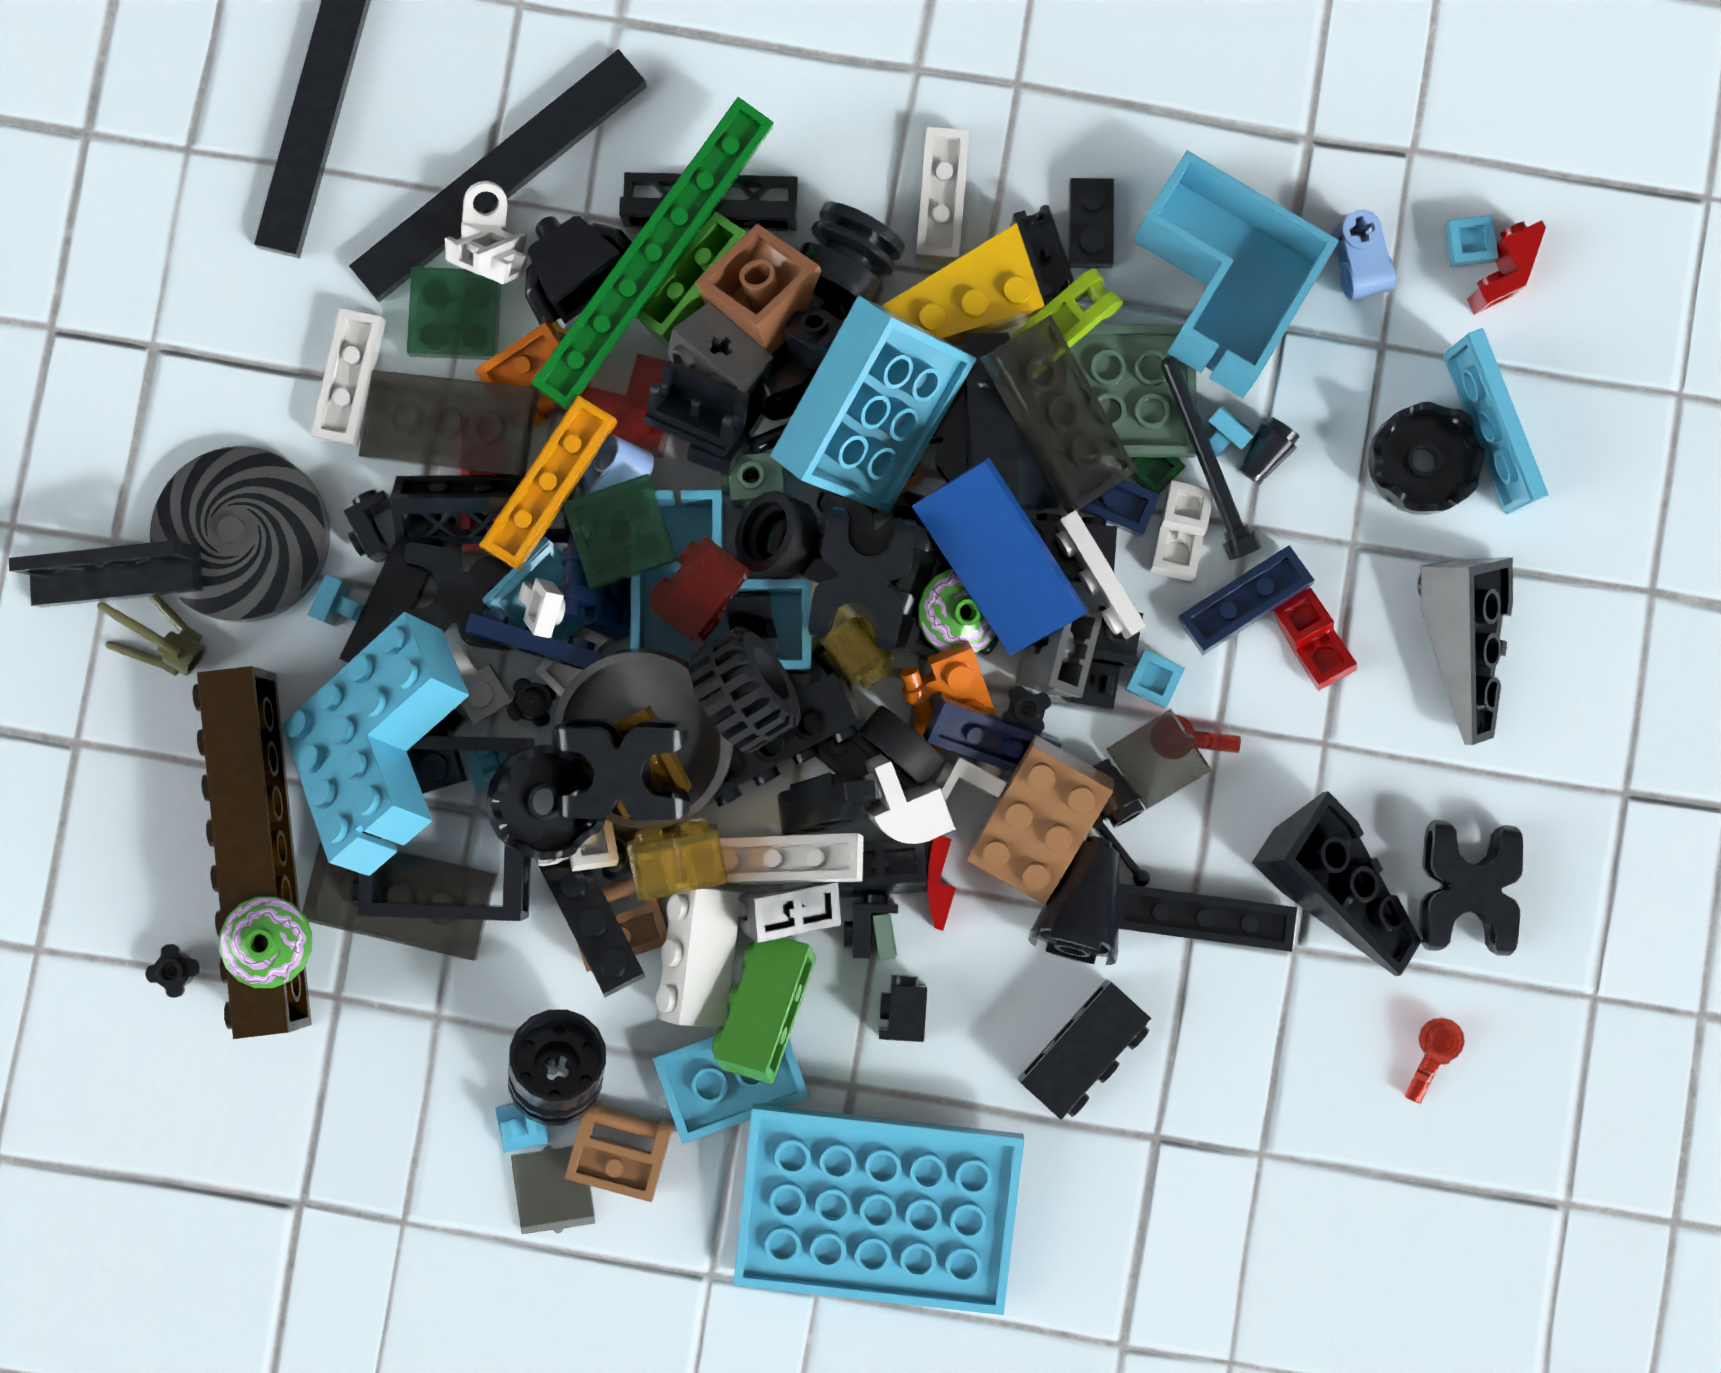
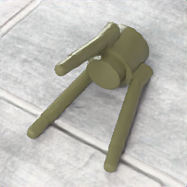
M149 596V598L161 613L180 631L179 634L170 631L165 637H162L104 602L97 604V608L156 644L158 646L157 653L162 658L113 641H107L105 644L106 648L162 668L173 676H177L179 672L185 676L189 675L201 661L206 647L199 643L202 635L191 629L159 596Z

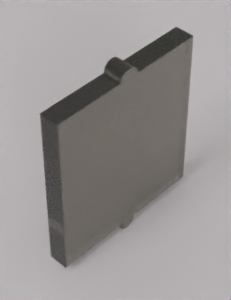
M1171 708L1106 748L1124 775V778L1143 798L1141 802L1146 810L1212 770L1194 744L1196 741L1195 736L1188 735Z
M546 1145L540 1151L511 1155L521 1234L554 1230L555 1233L559 1234L564 1228L596 1223L591 1186L565 1179L573 1146L553 1148L551 1145Z

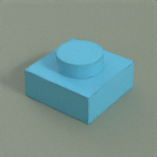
M1492 215L1449 220L1444 225L1450 267L1492 263L1498 258Z
M1144 649L1126 685L1125 691L1166 709L1185 667Z

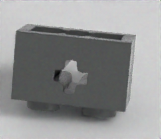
M708 302L672 328L667 357L671 361L750 395L749 398L757 392L760 383L769 378L774 357L711 302Z
M1085 605L1087 611L1083 616L1024 648L1015 683L1048 695L1082 698L1103 618L1102 611Z

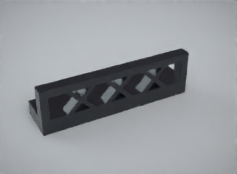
M624 172L623 197H620L619 215L623 226L644 227L670 191V189L666 191L662 186L673 187L681 174ZM739 175L731 187H738L748 199H721L706 220L707 222L716 211L743 230H751L756 224H759L768 231H797L798 176ZM634 185H652L662 196L660 198L634 197ZM749 188L759 189L755 193H753ZM771 188L788 189V201L760 200V198Z
M525 475L396 476L390 496L396 545H404L410 542L422 544H480L494 523L492 519L502 511ZM576 486L559 511L564 514L565 528L547 529L541 540L546 536L552 543H568L569 534L576 532L573 506ZM454 513H466L477 523L471 529H457L447 520ZM404 514H421L432 524L425 530H406Z
M175 540L9 558V571L30 575L31 606L35 607L203 591L200 547Z

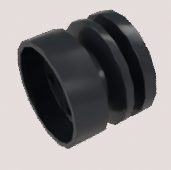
M832 201L824 203L819 212L821 221L814 222L811 227L812 235L820 244L806 242L802 244L799 250L800 253L817 263L821 269L813 294L829 303L845 301L851 307L858 295L877 303L883 292L884 285L874 274L892 275L895 269L893 261L901 258L905 250L904 242L889 227L856 208Z
M568 1009L543 1011L531 1016L517 1029L509 1048L508 1091L515 1107L525 1117L545 1126H561L581 1119L595 1106L602 1089L606 1066V1044L599 1029L585 1016ZM557 1071L564 1073L563 1077L557 1076L554 1080L548 1079V1074L554 1075Z

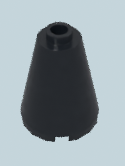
M1087 836L1086 841H1083L1047 903L1043 905L1030 930L1028 940L1032 945L1036 947L1037 939H1040L1047 943L1046 952L1082 963L1095 964L1096 956L1107 957L1106 965H1113L1117 962L1119 944V852L1112 848L1113 843L1097 836Z

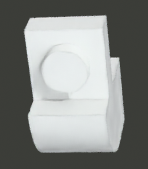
M879 754L864 761L869 774L863 776V779L876 780L880 801L866 807L865 812L872 823L884 833L897 841L917 844L927 842L955 830L939 787L930 781H926L923 786L917 785L902 791L893 764L889 759Z

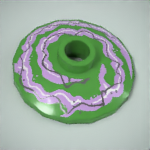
M947 569L935 575L923 588L917 605L918 625L925 640L937 651L943 652L969 641L974 653L986 648L996 636L953 569ZM964 604H967L971 609V615L966 621L960 616V609Z
M255 897L240 903L227 916L220 932L219 952L226 969L239 982L253 988H275L292 981L305 968L312 952V932L306 916L293 903L279 897ZM259 934L264 935L268 940V947L263 952L258 951L254 946V940Z

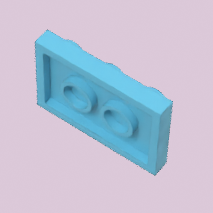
M715 1035L652 1058L682 1144L750 1120L753 1104L786 1107L810 1098L790 1038L773 1085L722 1070L714 1059L715 1053L712 1052Z

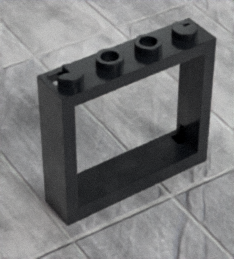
M424 735L410 749L507 751L508 757L522 748L535 745V738ZM364 831L362 832V833H365V834H368V835H371V836H373V837H376V838L381 839V837L375 836V835H373V834H370V833H367V832H364ZM504 845L503 905L379 901L380 867L370 876L359 873V878L354 879L352 901L354 905H358V916L522 921L529 918L531 857L520 855Z

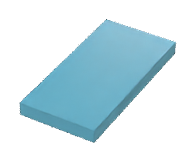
M1483 328L1469 332L1447 350L1443 357L1463 409L1474 421V435L1480 446L1485 450V465L1503 511L1508 515L1549 496L1485 331Z

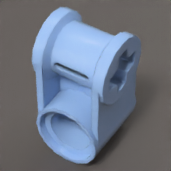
M1356 210L1350 213L1332 233V236L1339 240L1334 252L1339 267L1341 287L1345 297L1352 301L1394 290L1396 284L1395 269L1387 251L1379 218L1368 210ZM1352 229L1355 234L1361 233L1363 239L1361 240L1357 235L1351 236L1350 230Z
M609 435L577 483L582 493L579 498V506L582 513L591 518H602L613 514L632 494V490L642 486L650 477L654 465L652 453L615 435Z

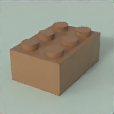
M1035 735L972 842L966 861L1045 905L1113 793L1114 778Z

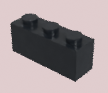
M1106 979L1017 1079L1060 1120L1067 1113L1073 1117L1088 1102L1090 1097L1086 1092L1097 1080L1104 1083L1120 1065L1116 1058L1127 1046L1133 1050L1144 1040L1150 1031L1146 1025L1152 1018L1116 985Z

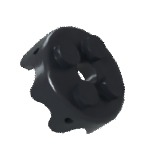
M1420 402L1393 414L1380 426L1369 448L1368 466L1371 479L1377 491L1388 503L1397 509L1416 515L1441 513L1468 498L1479 485L1478 480L1485 460V450L1480 446L1473 432L1474 421L1472 417L1462 409L1447 408L1433 402ZM1424 449L1432 454L1434 467L1430 472H1423L1415 467L1413 454L1416 450Z
M553 744L532 745L511 754L498 766L490 781L487 792V813L497 837L509 849L520 855L539 860L565 858L575 854L577 849L589 837L602 830L606 817L602 819L562 817L557 811V798L565 789L570 786L593 783L594 771L582 758V754L560 750ZM546 788L552 793L554 804L548 813L540 815L533 807V797L537 791Z

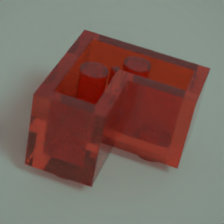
M637 353L626 395L587 386L580 397L616 418L617 424L610 435L622 438L651 452L654 457L663 459L669 433L644 423V416L647 414L648 394L651 384L655 382L661 385L662 370L668 361Z
M704 536L699 544L694 540L689 543L677 560L682 566L671 579L664 576L649 596L653 600L649 609L655 616L698 650L726 616L724 612L725 607L751 575L746 566L707 536Z

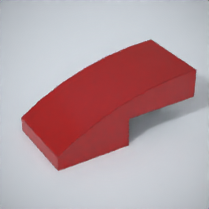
M1311 587L1272 611L1293 652L1318 691L1357 670V662L1335 632L1333 619Z
M944 836L932 839L926 871V893L929 914L933 927L941 931L944 930L956 887L939 882L952 839Z

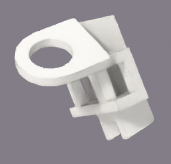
M481 181L470 186L463 200L462 239L457 240L450 236L446 237L445 252L446 260L452 262V264L505 284L524 276L528 258L524 254L527 234L521 232L513 235L505 231L507 198L499 185L490 181ZM485 191L492 192L498 198L497 207L490 213L478 212L473 207V200L477 194Z

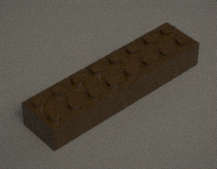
M254 666L197 672L198 684L193 686L192 691L194 706L197 711H201L202 729H199L197 732V745L201 756H205L207 774L202 776L201 787L204 799L210 802L211 819L207 820L206 836L211 847L214 846L216 865L211 867L210 878L213 890L219 894L220 910H217L215 914V928L219 937L227 916L240 903L255 897H279L293 903L300 910L276 673ZM259 934L254 940V946L258 951L263 952L268 947V940L262 934ZM222 957L220 958V976L222 982L228 985L229 1002H226L224 1006V1020L226 1027L232 1029L233 1039L289 1033L312 1025L306 966L292 981L275 988H253L239 982L226 969Z

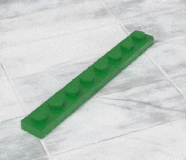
M740 97L735 99L531 382L535 389L568 411L576 397L580 396L773 129V121Z

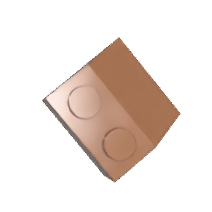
M756 224L695 283L704 305L711 302L772 355L786 341L784 330L790 316L799 310L806 312L821 269L817 263L759 224Z

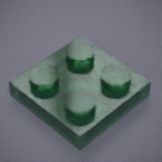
M411 267L407 354L410 357L489 360L497 355L501 283L466 269Z
M648 473L562 503L590 589L595 590L678 561L651 476Z

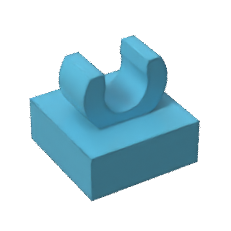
M1224 405L1208 420L1218 429L1209 439L1216 457L1221 454L1231 441L1242 450L1256 434Z
M326 574L307 615L335 626L339 615L357 622L364 605L348 599L352 586Z
M462 750L476 793L488 790L490 781L498 766L507 758V751Z
M514 1103L495 1108L504 1153L546 1144L551 1141L548 1126L529 1120L515 1107Z

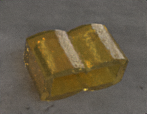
M856 616L849 619L820 641L850 685L855 686L859 683L864 689L870 685H876L893 672L889 665L896 660L890 651L882 650L877 646L875 641L876 631L866 616L860 618Z
M705 818L682 822L680 830L670 833H662V828L660 827L644 829L635 833L636 839L627 842L638 900L660 898L683 891L704 889L728 882L717 823L707 824Z

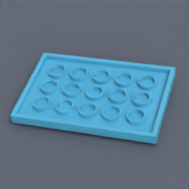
M753 1104L733 1285L1004 1315L1024 1134Z

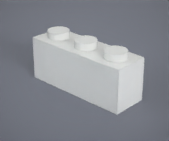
M673 884L672 896L667 904V915L669 918L667 937L661 951L663 963L661 983L655 997L656 1019L677 1025L725 1027L739 922L738 917L741 906L738 897L742 893Z

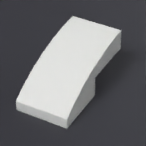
M1171 481L1158 530L1150 573L1193 582L1196 577L1203 536L1208 528L1213 502L1210 489Z

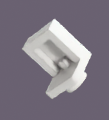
M959 757L954 765L948 762L945 763L934 785L941 789L945 801L958 779L990 797L998 799L1007 782L998 778L1002 771L997 767L979 760L974 765Z

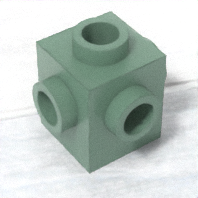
M746 447L729 476L720 473L723 496L731 495L733 507H742V512H744L752 500L764 492L779 491L785 494L783 466L770 457L772 452L754 454L749 450V447ZM751 477L759 478L757 482L752 484L746 482Z

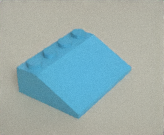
M858 295L770 457L801 481L890 513L977 358L892 311Z

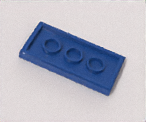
M989 457L912 505V508L1010 656L1086 613V606Z

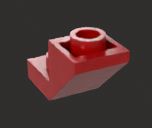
M1542 220L1528 227L1522 221L1500 233L1502 240L1497 243L1498 258L1495 260L1500 271L1479 280L1476 283L1479 289L1467 299L1474 315L1513 297L1527 285L1546 229Z

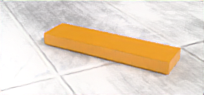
M578 395L479 544L480 547L520 572L617 424L616 418Z

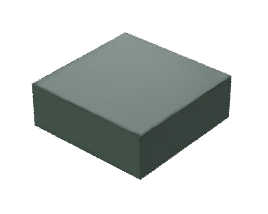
M873 914L879 960L895 959L897 952L891 914Z

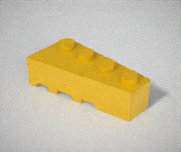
M1015 223L888 301L882 307L956 346L964 343V334L997 333L1025 324L1044 308V302L1018 225Z

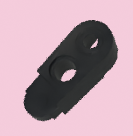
M832 772L790 784L789 790L782 791L777 795L782 834L796 835L818 832L866 818L864 804L879 800L876 780H861L860 773L832 774Z

